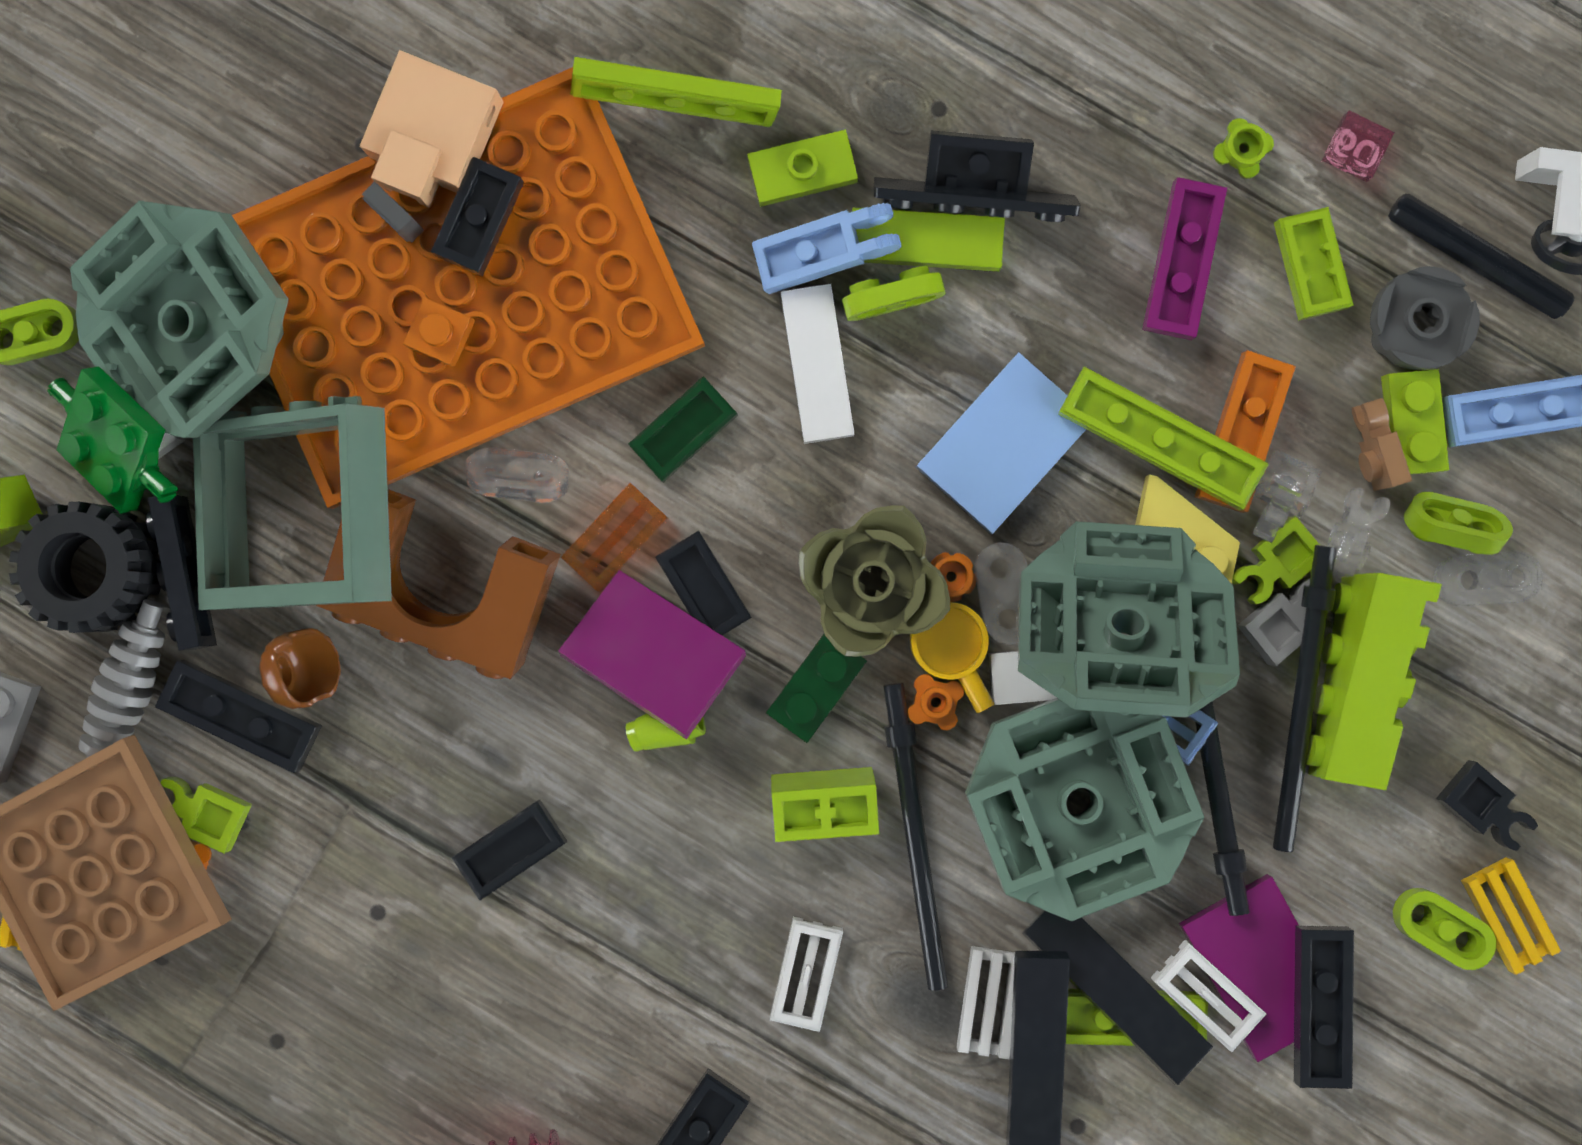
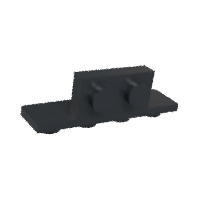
M931 130L925 181L874 177V197L883 199L884 204H891L893 208H912L915 201L934 203L933 208L935 210L947 213H961L964 211V206L984 208L985 214L994 217L1009 218L1014 217L1015 211L1035 212L1034 217L1038 220L1063 222L1066 215L1079 216L1081 206L1075 195L1027 191L1034 148L1032 139Z

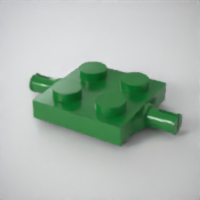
M99 366L81 369L75 389L65 378L55 379L49 384L48 387L51 389L47 390L48 394L65 408L67 414L56 451L120 514L137 510L146 488L160 503H167L176 496L178 487L159 471L160 468L158 466L159 448L165 429Z

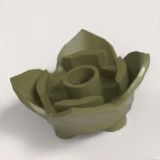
M891 505L875 508L864 514L854 526L848 529L832 528L819 532L799 551L798 562L801 581L807 592L820 605L821 625L825 636L844 656L858 657L874 654L883 649L895 635L917 634L929 630L950 611V596L947 582L940 570L927 560L925 555L927 540L923 527L914 514L905 506ZM871 567H877L882 570L880 579L887 582L883 593L875 590L874 597L864 594L865 585L858 581L860 573L862 571L870 573Z

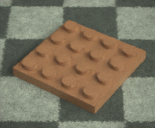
M135 734L113 743L0 805V911L53 1011L232 920Z

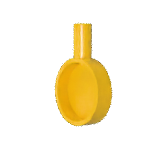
M950 602V611L941 621L929 630L910 634V646L914 659L924 671L935 677L947 680L958 679L976 713H980L995 704L976 670L982 664L988 651L989 637L987 628L981 617L974 610L963 604Z

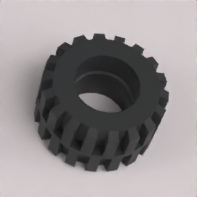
M80 501L69 502L68 505L55 504L47 507L48 515L36 514L28 521L33 528L31 531L20 530L15 540L22 544L19 551H11L9 562L17 563V572L9 573L11 585H20L22 591L15 595L19 604L33 606L28 615L36 621H48V628L57 631L69 630V633L118 630V626H122L124 622L136 620L135 613H139L143 600L147 599L149 595H159L161 587L159 583L155 582L156 566L158 563L155 560V554L159 553L157 542L147 539L150 535L147 524L135 522L137 516L131 512L120 514L113 506ZM92 538L98 543L105 555L106 575L99 589L91 596L86 597L74 585L70 567L73 555L79 546Z

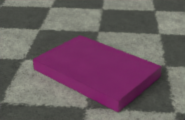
M620 570L558 650L562 658L685 739L689 737L746 657L744 649Z
M1268 874L1245 886L1250 910L1249 914L1230 916L1225 897L1178 923L1190 945L1266 1013L1264 1018L1243 1040L1252 1057L1257 1062L1294 1043L1295 925L1299 926L1273 877ZM1207 974L1221 1001L1244 1020L1250 1012Z

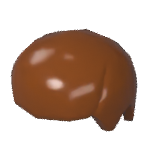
M313 628L285 632L274 638L265 646V651L261 654L259 665L262 685L273 702L290 709L312 707L317 701L333 696L337 690L341 674L339 653L332 640L326 634Z

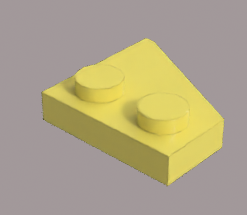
M1145 476L1135 525L1182 528L1196 544L1195 549L1211 561L1232 583L1240 542L1158 476Z

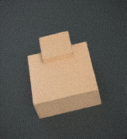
M399 50L359 146L371 159L378 161L371 178L382 189L389 192L393 190L416 199L419 204L428 208L431 205L438 185L457 193L472 158H481L504 103L497 89Z

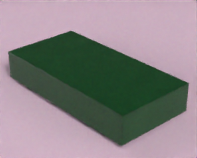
M703 376L630 441L628 445L664 483L738 416V413Z

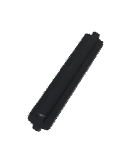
M1405 193L1400 196L1388 214L1391 221L1552 319H1557L1560 316L1563 317L1575 300L1572 292L1411 194Z

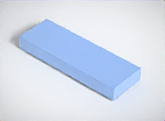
M1582 375L1442 397L1449 448L1582 427Z

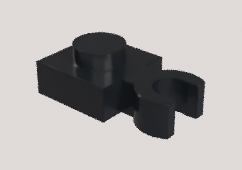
M1468 760L1436 798L1474 832L1484 835L1491 826V834L1494 840L1499 845L1518 851L1521 846L1510 836L1509 830L1511 825L1518 822L1527 829L1535 830L1538 827L1537 822L1531 815L1507 807L1516 795L1476 761Z

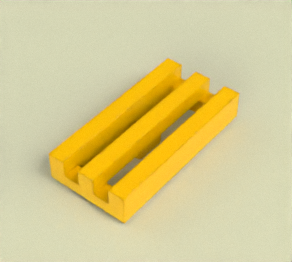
M1505 857L1461 880L1481 920L1492 929L1496 938V949L1509 972L1517 975L1525 971L1524 966L1530 963L1535 966L1543 961L1541 957L1547 954L1554 956L1561 952L1513 859ZM1500 874H1503L1538 942L1537 944H1534L1499 877ZM1486 881L1523 950L1516 954L1481 887V884Z

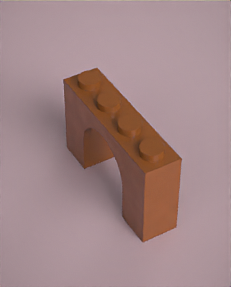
M388 489L392 601L316 606L331 611V615L338 621L347 624L362 623L380 630V635L388 640L400 643L410 641L428 648V653L436 658L446 661L458 659L476 666V671L486 677L493 679L508 678L511 680L525 663L561 554L512 536L498 548L482 600L477 608L459 614L435 611L422 604L413 596L405 584L400 568L401 548L416 499ZM342 519L323 582L344 580Z

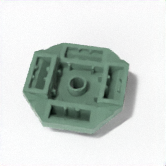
M138 201L70 267L72 288L78 291L76 321L80 345L94 366H99L165 429V433L181 438H198L269 375L276 347L284 335L283 319L289 299L231 214Z
M1076 521L1060 536L1058 542L1041 553L1021 572L1019 583L1018 672L1074 710L1116 712L1124 716L1128 714H1144L1187 718L1234 688L1239 679L1240 667L1233 585L1211 561L1195 549L1196 544L1182 528Z
M1058 698L993 722L965 791L1004 893L1069 921H1074L1169 884L1185 855L1192 836L1196 835L1205 818L1165 717L1144 714H1128L1124 716L1116 712L1074 710ZM1086 788L1090 794L1089 806L1082 813L1070 814L1066 805L1069 794L1075 789Z

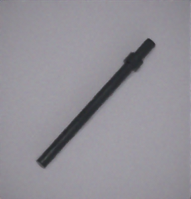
M1315 545L1310 584L1303 587L1301 606L1306 607L1273 841V849L1282 852L1294 851L1327 612L1334 609L1336 589L1331 588L1337 547Z
M904 683L883 685L889 725L884 726L887 747L893 749L928 990L938 991L948 988L913 751V745L917 744L915 723L909 722Z
M1213 701L1199 709L1216 721ZM1195 722L1196 730L1198 732V730L1201 728V725ZM1216 726L1200 749L1218 851L1213 853L1216 875H1222L1228 914L1230 916H1238L1250 913L1243 872L1248 871L1245 851L1238 848L1218 728Z

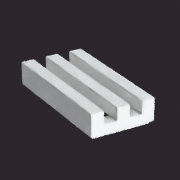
M793 916L770 1013L771 1021L820 1032L843 935V928L836 926L828 927L824 926L823 923L815 921L811 923L803 921V918ZM805 933L810 936L792 1013L783 1011L800 935ZM820 937L830 940L812 1017L803 1016L802 1013Z
M1184 940L1178 947L1180 951L1174 957L1171 955L1164 962L1166 966L1160 972L1157 970L1151 979L1229 1051L1233 1052L1264 1018L1266 1013L1192 945ZM1190 959L1250 1012L1244 1020L1184 967ZM1176 974L1235 1027V1030L1230 1035L1222 1030L1170 982Z
M971 946L957 1040L958 1052L969 1053V1051L978 1052V1055L988 1057L989 1054L1009 1060L1015 952ZM982 959L990 960L980 1038L972 1039L971 1033ZM1002 962L1009 963L998 1042H992Z

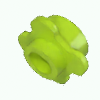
M1237 118L1228 124V135L1223 143L1218 144L1214 148L1213 157L1218 164H1228L1238 170L1240 177L1250 179L1259 173V163L1267 153L1272 151L1274 140L1269 133H1266L1258 125L1248 123L1245 119ZM1241 144L1247 146L1248 151L1246 153H1242L1239 150Z

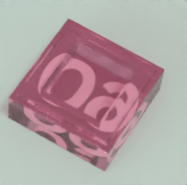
M1349 110L1343 115L1322 161L1368 182L1373 178L1395 132Z

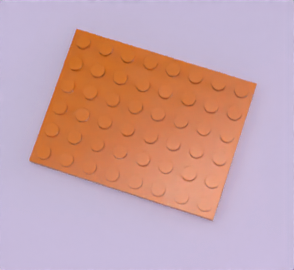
M573 67L502 98L504 103L480 160L521 177L524 184L483 277L438 258L431 252L457 193L438 185L431 205L428 208L419 204L416 199L393 190L391 192L384 190L424 229L412 243L410 241L407 242L363 200L364 196L362 193L374 182L371 176L378 162L369 156L232 215L289 299L283 319L284 335L276 347L269 373L285 411H289V402L319 401L322 402V406H328V397L360 396L364 406L385 408L387 485L705 347L702 336L598 100L578 98L570 95ZM423 297L463 313L475 320L455 368L403 345ZM338 430L296 435L327 508L334 509L341 506Z

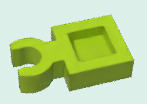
M1296 516L1289 517L1251 549L1260 562L1256 565L1238 568L1233 574L1232 583L1240 584L1248 576H1253L1258 582V589L1247 601L1250 604H1260L1270 597L1276 580L1284 589L1291 588L1312 569L1315 545L1320 544Z
M179 777L162 779L161 785L174 793L175 801L172 806L177 816L183 818L182 825L188 837L224 854L231 851L252 804L207 783L199 785L195 794H193L189 784Z

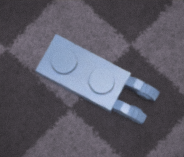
M878 203L877 205L865 207L851 213L845 210L753 241L752 246L764 291L772 294L864 264L866 259H876L900 250L901 242L897 234H884L859 243L856 229H868L891 220L893 217L891 204Z

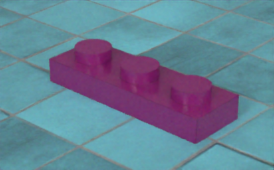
M1180 177L1173 181L1142 330L1191 341L1197 337L1227 187Z

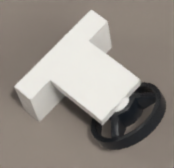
M1539 147L1517 160L1515 175L1516 181L1557 186L1553 219L1544 221L1537 227L1531 238L1532 249L1542 262L1553 269L1567 274L1582 275V264L1568 262L1554 255L1562 253L1570 257L1582 256V152ZM1552 230L1551 235H1557L1554 242L1545 247L1540 235L1543 232Z

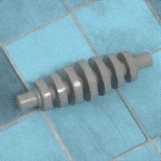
M147 599L143 600L136 620L132 622L127 621L122 624L118 635L123 639L113 641L108 651L112 657L103 660L99 668V672L102 675L96 676L93 680L91 691L94 694L89 696L87 711L90 714L84 717L82 727L87 734L80 736L78 746L79 750L86 755V758L125 737L133 735L135 729L132 725L140 722L144 714L142 707L149 705L152 692L148 688L154 686L157 675L151 668L159 666L161 654L154 648H161L165 638V634L157 627L164 608L161 603Z

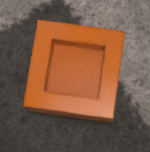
M423 297L403 345L455 368L475 320L463 313Z

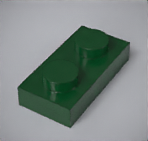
M823 633L766 711V714L808 743L866 664L867 660L862 656H844Z

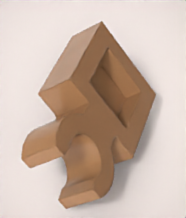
M1383 398L1351 408L1355 424L1362 433L1364 440L1359 443L1362 451L1359 454L1360 470L1364 478L1372 483L1373 490L1391 488L1411 482L1412 478L1397 431L1393 433L1390 431L1389 414Z

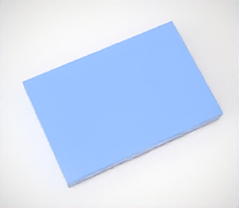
M1018 352L918 463L916 468L989 534H993L1086 429L1058 415L1067 395Z

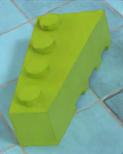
M1384 573L1342 575L1341 583L1335 585V604L1332 610L1335 613L1332 633L1326 636L1322 648V660L1327 665L1324 683L1320 684L1316 690L1314 712L1318 714L1315 735H1310L1306 764L1309 765V775L1324 780L1387 790L1404 727L1401 719L1395 718L1397 709L1403 708L1408 700L1412 698L1416 679L1412 677V672L1409 668L1410 660L1417 647L1425 649L1430 627L1421 625L1426 601H1438L1442 584Z

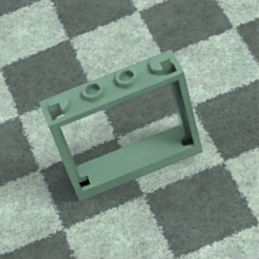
M360 396L328 397V406H322V402L293 401L289 402V411H284L283 407L257 406L251 408V416H247L246 412L227 411L201 436L193 438L199 610L392 601L385 408L364 406ZM338 430L344 580L249 586L244 441Z

